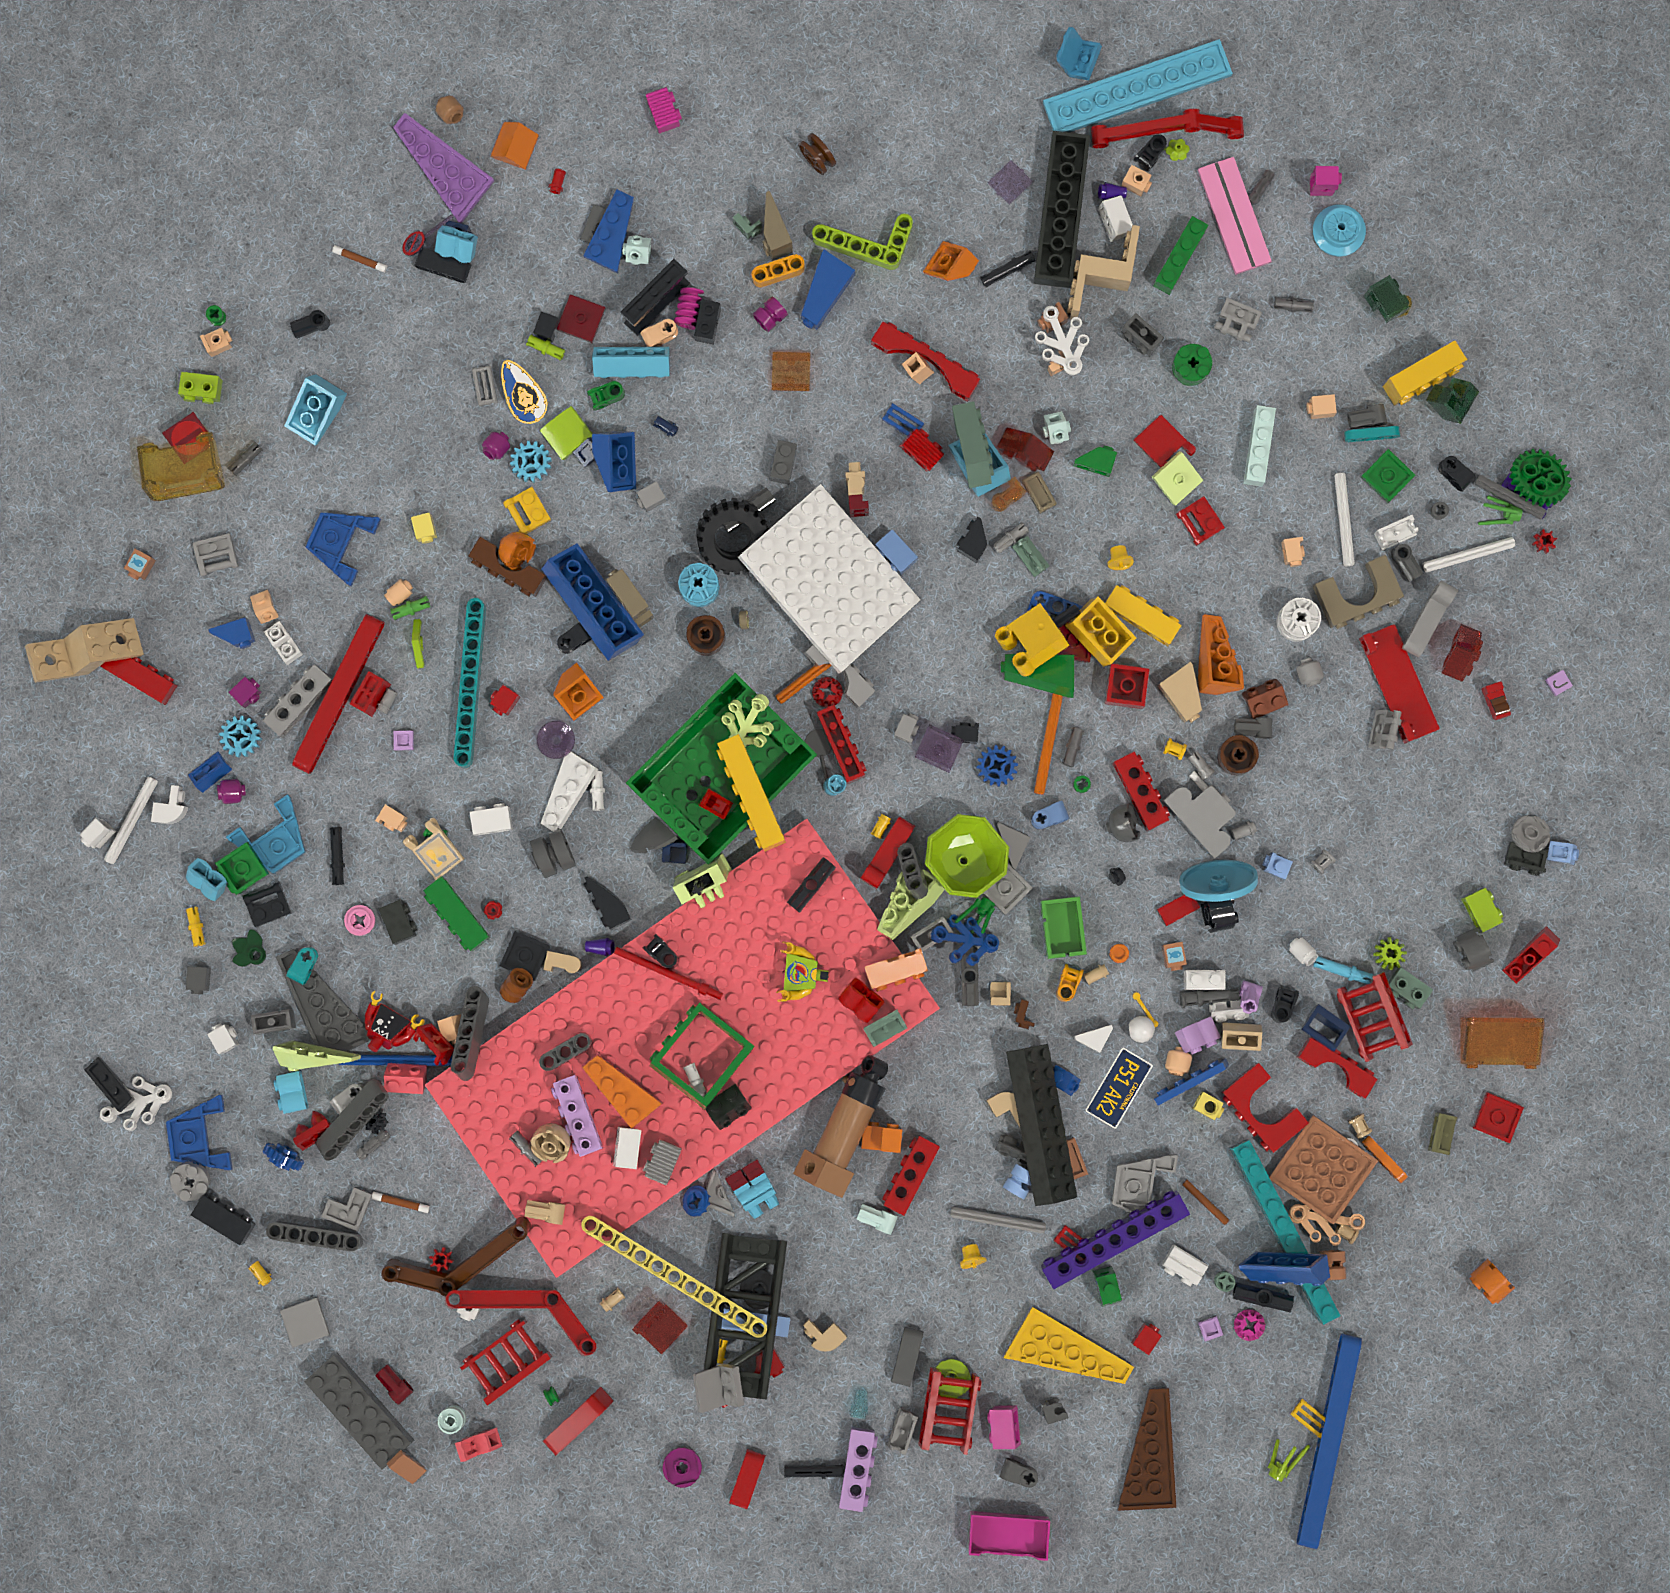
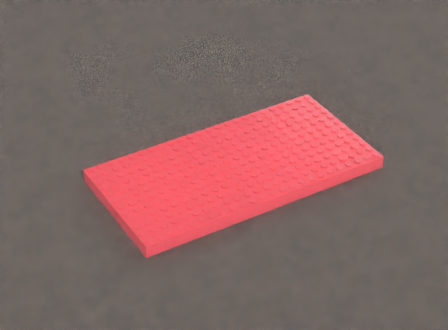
M805 819L783 835L786 843L766 852L762 849L729 872L727 881L720 884L724 897L719 898L712 888L711 890L716 898L713 902H710L709 898L703 893L701 895L706 904L705 907L700 908L695 898H693L621 948L662 966L643 949L644 946H647L654 939V935L657 934L679 957L677 967L669 970L701 984L704 982L710 985V988L723 993L721 1000L707 994L704 996L698 993L696 989L613 953L481 1045L475 1073L470 1080L462 1081L452 1072L450 1067L425 1084L516 1219L525 1217L527 1200L544 1203L555 1202L566 1205L562 1225L525 1217L531 1223L527 1236L556 1278L604 1245L583 1231L582 1221L585 1217H596L618 1232H623L858 1067L866 1056L875 1055L940 1009L919 978L914 980L913 976L906 978V983L897 986L894 983L887 984V989L876 992V988L871 989L865 967L902 955L892 939L877 930L880 924L879 920L808 819ZM824 857L836 869L799 913L787 901ZM809 880L806 883V888L809 890H814L817 887L815 880ZM783 941L805 948L814 955L815 961H818L817 969L829 970L828 982L816 981V987L812 990L811 994L800 1000L777 1001L782 999V994L776 992L784 990L787 954L780 952V950L785 951L787 945L782 943ZM673 955L665 957L666 965L673 964ZM854 978L864 982L871 991L877 993L885 1002L869 1023L859 1020L854 1012L845 1008L838 999ZM699 1002L754 1045L753 1050L716 1095L718 1096L736 1084L752 1109L746 1115L733 1121L730 1126L721 1130L712 1121L706 1109L704 1110L650 1067L652 1062L650 1057L656 1050L661 1051L664 1047L662 1042L668 1035L671 1037L676 1032L674 1028L680 1020L684 1022L688 1017L687 1011L692 1005L696 1007ZM898 1010L907 1029L873 1047L863 1028ZM699 1012L660 1063L687 1085L690 1082L683 1067L695 1063L708 1093L743 1049V1046ZM586 1033L592 1038V1045L588 1050L558 1068L545 1071L540 1067L539 1060L543 1054L575 1035ZM584 1036L580 1037L578 1045L582 1048L587 1046V1038ZM567 1046L563 1047L561 1055L565 1058L570 1056V1048ZM597 1055L603 1057L663 1103L634 1127V1129L641 1130L637 1169L613 1166L618 1127H630L582 1068ZM550 1056L544 1060L546 1067L550 1068L554 1064V1060ZM577 1075L604 1148L580 1157L573 1150L572 1143H574L571 1135L570 1149L563 1161L553 1163L554 1160L542 1161L535 1167L524 1154L520 1153L521 1151L509 1138L518 1130L530 1143L536 1130L545 1124L554 1123L565 1128L567 1121L565 1117H561L558 1107L561 1105L559 1100L555 1099L552 1094L551 1088H554L552 1083ZM660 1139L682 1148L667 1185L645 1177L646 1172L643 1171L647 1160L651 1161L654 1155L651 1153L654 1143H659ZM589 1220L586 1223L588 1231L596 1228L595 1221ZM609 1230L604 1231L602 1234L604 1241H610L613 1237V1233Z

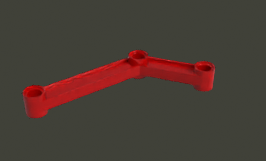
M1187 109L1183 111V115L1108 128L1106 125H1096L1091 127L1092 147L1096 149L1106 148L1109 146V142L1184 130L1188 133L1203 130L1227 134L1228 139H1240L1244 137L1243 117L1231 116L1222 118L1200 114L1199 109Z
M453 1290L446 1295L444 1300L445 1305L450 1309H548L580 1355L589 1356L597 1348L596 1342L561 1297V1294L556 1290ZM454 1294L459 1297L457 1305L450 1304V1295ZM553 1294L556 1296L557 1303L555 1305L548 1303V1295ZM584 1342L591 1344L590 1352L583 1351L582 1344Z

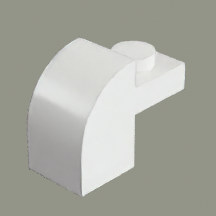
M171 785L169 804L153 802L151 822L174 824L185 817L188 807L181 806V802L185 800L183 787Z

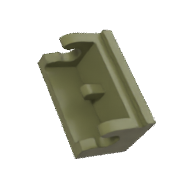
M1435 1113L1428 1151L1450 1155L1457 1117Z

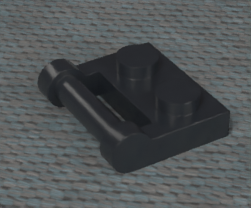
M279 881L261 891L250 895L249 893L243 895V900L255 928L292 914ZM277 893L278 898L254 907L253 901Z

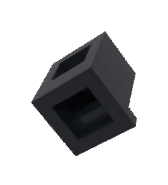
M960 722L959 725L952 726L951 737H954V742L977 744L979 723L971 726V723Z

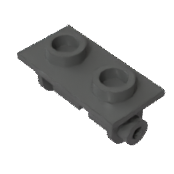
M1006 1134L1005 1136L1001 1135L995 1150L999 1151L1003 1156H1011L1016 1158L1018 1162L1027 1164L1023 1141L1017 1147L1018 1139Z

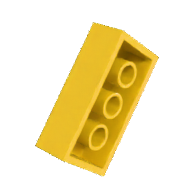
M1455 340L1390 377L1383 388L1394 406L1399 403L1402 406L1409 402L1410 398L1415 396L1414 394L1419 396L1426 392L1431 385L1435 387L1442 383L1447 375L1452 377L1459 373V370L1464 367L1463 364L1467 358Z

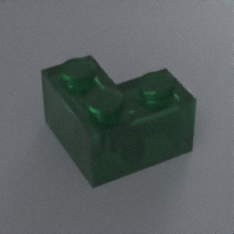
M1390 275L1371 285L1364 294V298L1372 311L1379 310L1386 323L1409 309L1407 297L1401 294L1398 282L1394 278L1392 279Z
M1453 378L1447 387L1435 384L1426 401L1442 419L1461 424L1479 391L1471 382Z

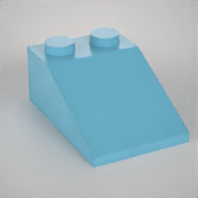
M317 374L306 377L284 426L313 445H317L340 411L347 393Z
M986 434L985 437H987L988 450L991 453L994 475L991 476L992 484L972 488L978 497L1011 480L1008 465ZM957 440L948 446L967 480L960 440Z

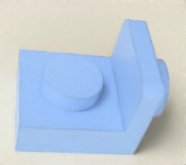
M1550 841L1548 861L1568 863L1570 865L1575 864L1579 857V849H1577L1576 845Z
M1272 852L1270 856L1266 855L1262 866H1265V872L1285 880L1293 861Z

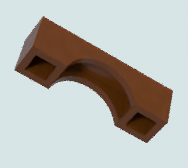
M479 537L468 555L472 560L471 563L480 569L482 566L487 568V573L495 578L499 575L505 579L503 582L511 587H514V585L521 588L520 592L524 595L536 597L547 576L530 565L519 571H510L503 568L498 560L499 549L497 546Z

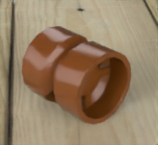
M523 968L513 969L500 986L502 998L509 1003L521 1001L533 984L531 974Z

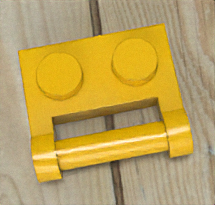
M533 487L503 502L504 507L508 508L516 522L519 532L528 534L551 521ZM520 502L531 522L527 526L515 507V504Z

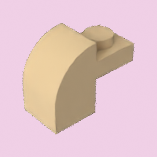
M1001 1092L986 1100L995 1117L1010 1110L1020 1127L1013 1093Z
M810 1319L803 1324L805 1327L803 1331L811 1339L813 1337L816 1339L812 1342L811 1346L819 1351L834 1350L847 1338V1335L835 1322L824 1332Z

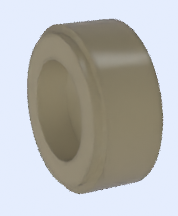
M747 610L739 612V624L742 630L749 629Z

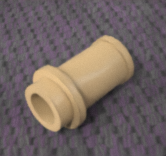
M1099 964V967L1083 974L1089 985L1103 977L1107 978L1106 976L1109 973L1104 964L1101 966Z
M617 1288L608 1297L602 1298L600 1305L606 1312L612 1311V1308L626 1297Z

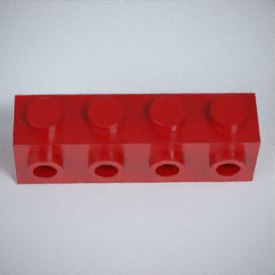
M835 705L818 711L817 716L847 784L864 778V772L867 769L863 761L859 762L857 758L859 751L856 744H851L849 737L851 733L848 726H843L841 720L844 717L840 708L836 709Z

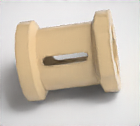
M1364 1113L1348 1120L1349 1124H1352L1356 1131L1358 1139L1372 1132V1129L1368 1127L1364 1119Z
M1338 1224L1334 1232L1348 1240V1243L1352 1245L1360 1230L1356 1231L1349 1225Z

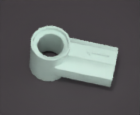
M862 1204L856 1220L874 1226L875 1229L891 1235L898 1216Z

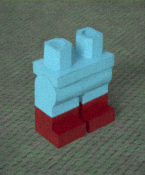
M758 1159L742 1168L752 1185L749 1184L741 1169L725 1178L745 1211H749L754 1219L764 1214L758 1205L761 1202L765 1201L770 1210L779 1205L775 1195L777 1192Z

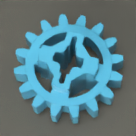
M527 441L526 446L520 443V449L514 448L516 455L511 454V458L514 461L510 462V465L515 467L512 469L513 473L519 472L517 474L518 479L524 477L525 482L531 479L535 483V478L537 477L541 481V475L547 476L546 469H551L548 463L552 459L547 457L550 454L549 451H544L545 446L543 444L538 447L537 441L533 445H531L530 441ZM541 456H543V465L539 463ZM519 458H521L523 463L521 468H519ZM527 460H534L535 463L528 465ZM530 471H537L536 473L528 474Z
M234 716L233 722L226 720L227 727L221 726L224 729V733H219L223 737L219 742L225 744L223 750H229L228 754L230 755L235 753L238 758H240L241 753L245 757H248V752L254 754L253 748H259L260 746L257 744V741L262 740V738L258 737L261 730L255 729L258 724H251L252 719L248 718L246 720L244 716H241L240 720ZM246 725L251 729L252 734L247 732ZM241 734L246 736L244 738H240V740L234 737ZM229 739L234 742L235 748L231 746Z

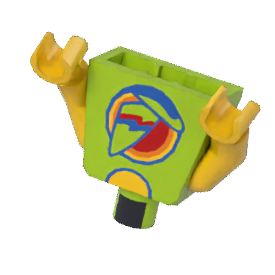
M782 942L787 945V949L785 951L780 950V952L786 953L787 957L784 990L776 992L782 994V999L777 1000L778 1002L800 1000L811 994L812 990L816 987V981L828 982L829 970L817 969L818 961H815L812 953L790 942Z

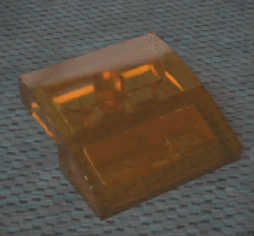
M773 352L772 390L810 391L811 352Z

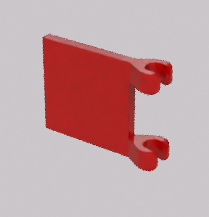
M1162 415L1156 418L1133 440L1160 468L1181 447L1189 456L1196 452V447L1187 441Z

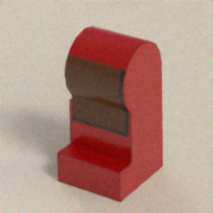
M1502 681L1482 688L1483 695L1494 720L1511 715Z

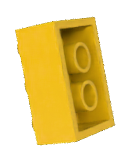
M1099 596L1090 599L1080 609V614L1065 624L1103 667L1112 664L1136 639L1134 634Z

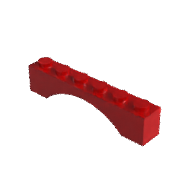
M891 322L881 323L871 339L872 346L886 354L904 353L913 355L917 352L942 373L953 394L966 402L970 400L980 383L978 374L971 370H964L962 365L954 360L952 362L947 360L943 353L939 351L934 352L929 349L930 346L922 341L920 343L915 341L911 334L900 332L897 330V326Z

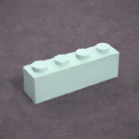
M1257 405L1254 410L1243 484L1262 487L1265 483L1276 408Z

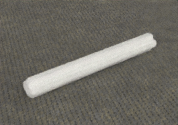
M1337 473L1334 477L1343 564L1348 567L1353 566L1355 562L1345 473Z
M1509 537L1423 563V569L1425 572H1430L1515 547V540L1513 537Z
M147 777L104 858L106 862L110 864L116 862L158 783L154 778Z

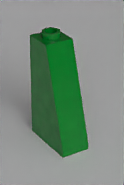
M1005 654V661H1001V673H1004V680L1068 698L1074 697V655H1055L1037 667L1029 676L1020 675L1013 665L1012 660L1016 654Z

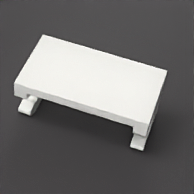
M1122 196L1102 201L1098 210L1110 241L1113 242L1124 238L1127 231H1131L1133 224Z
M1413 515L1385 526L1374 533L1381 550H1385L1417 535L1418 527H1415L1413 524Z
M618 1127L613 1160L614 1167L637 1169L641 1130Z

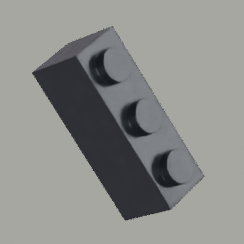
M212 1193L202 1195L191 1216L236 1244L243 1245L256 1225L252 1222L253 1218L243 1213L240 1215L235 1212L236 1208L228 1203L224 1205L219 1202L220 1198Z

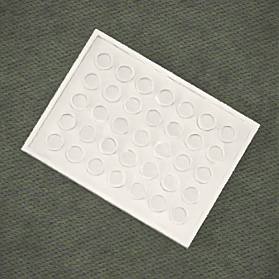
M821 484L738 556L740 561L838 673L846 669L920 601L919 597L900 575L891 569V565Z

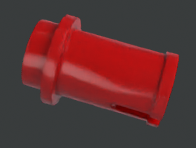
M562 169L554 170L552 182L548 186L551 193L560 194L563 191L562 185L566 171Z

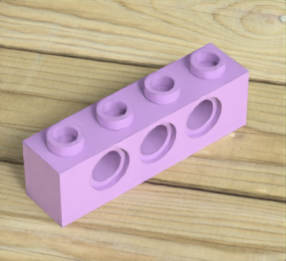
M851 1427L839 1503L840 1509L863 1512V1507H867L869 1495H865L866 1487L870 1488L872 1476L868 1475L869 1467L873 1468L875 1456L871 1454L872 1448L877 1447L878 1436H874V1430ZM864 1445L868 1451L866 1454L860 1455L856 1451L857 1447ZM856 1465H862L865 1470L862 1474H856L853 1468ZM853 1485H859L861 1492L853 1494L850 1488Z

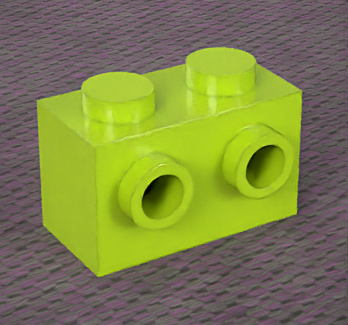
M181 372L178 394L187 402L202 400V403L214 404V402H220L223 380L219 376Z

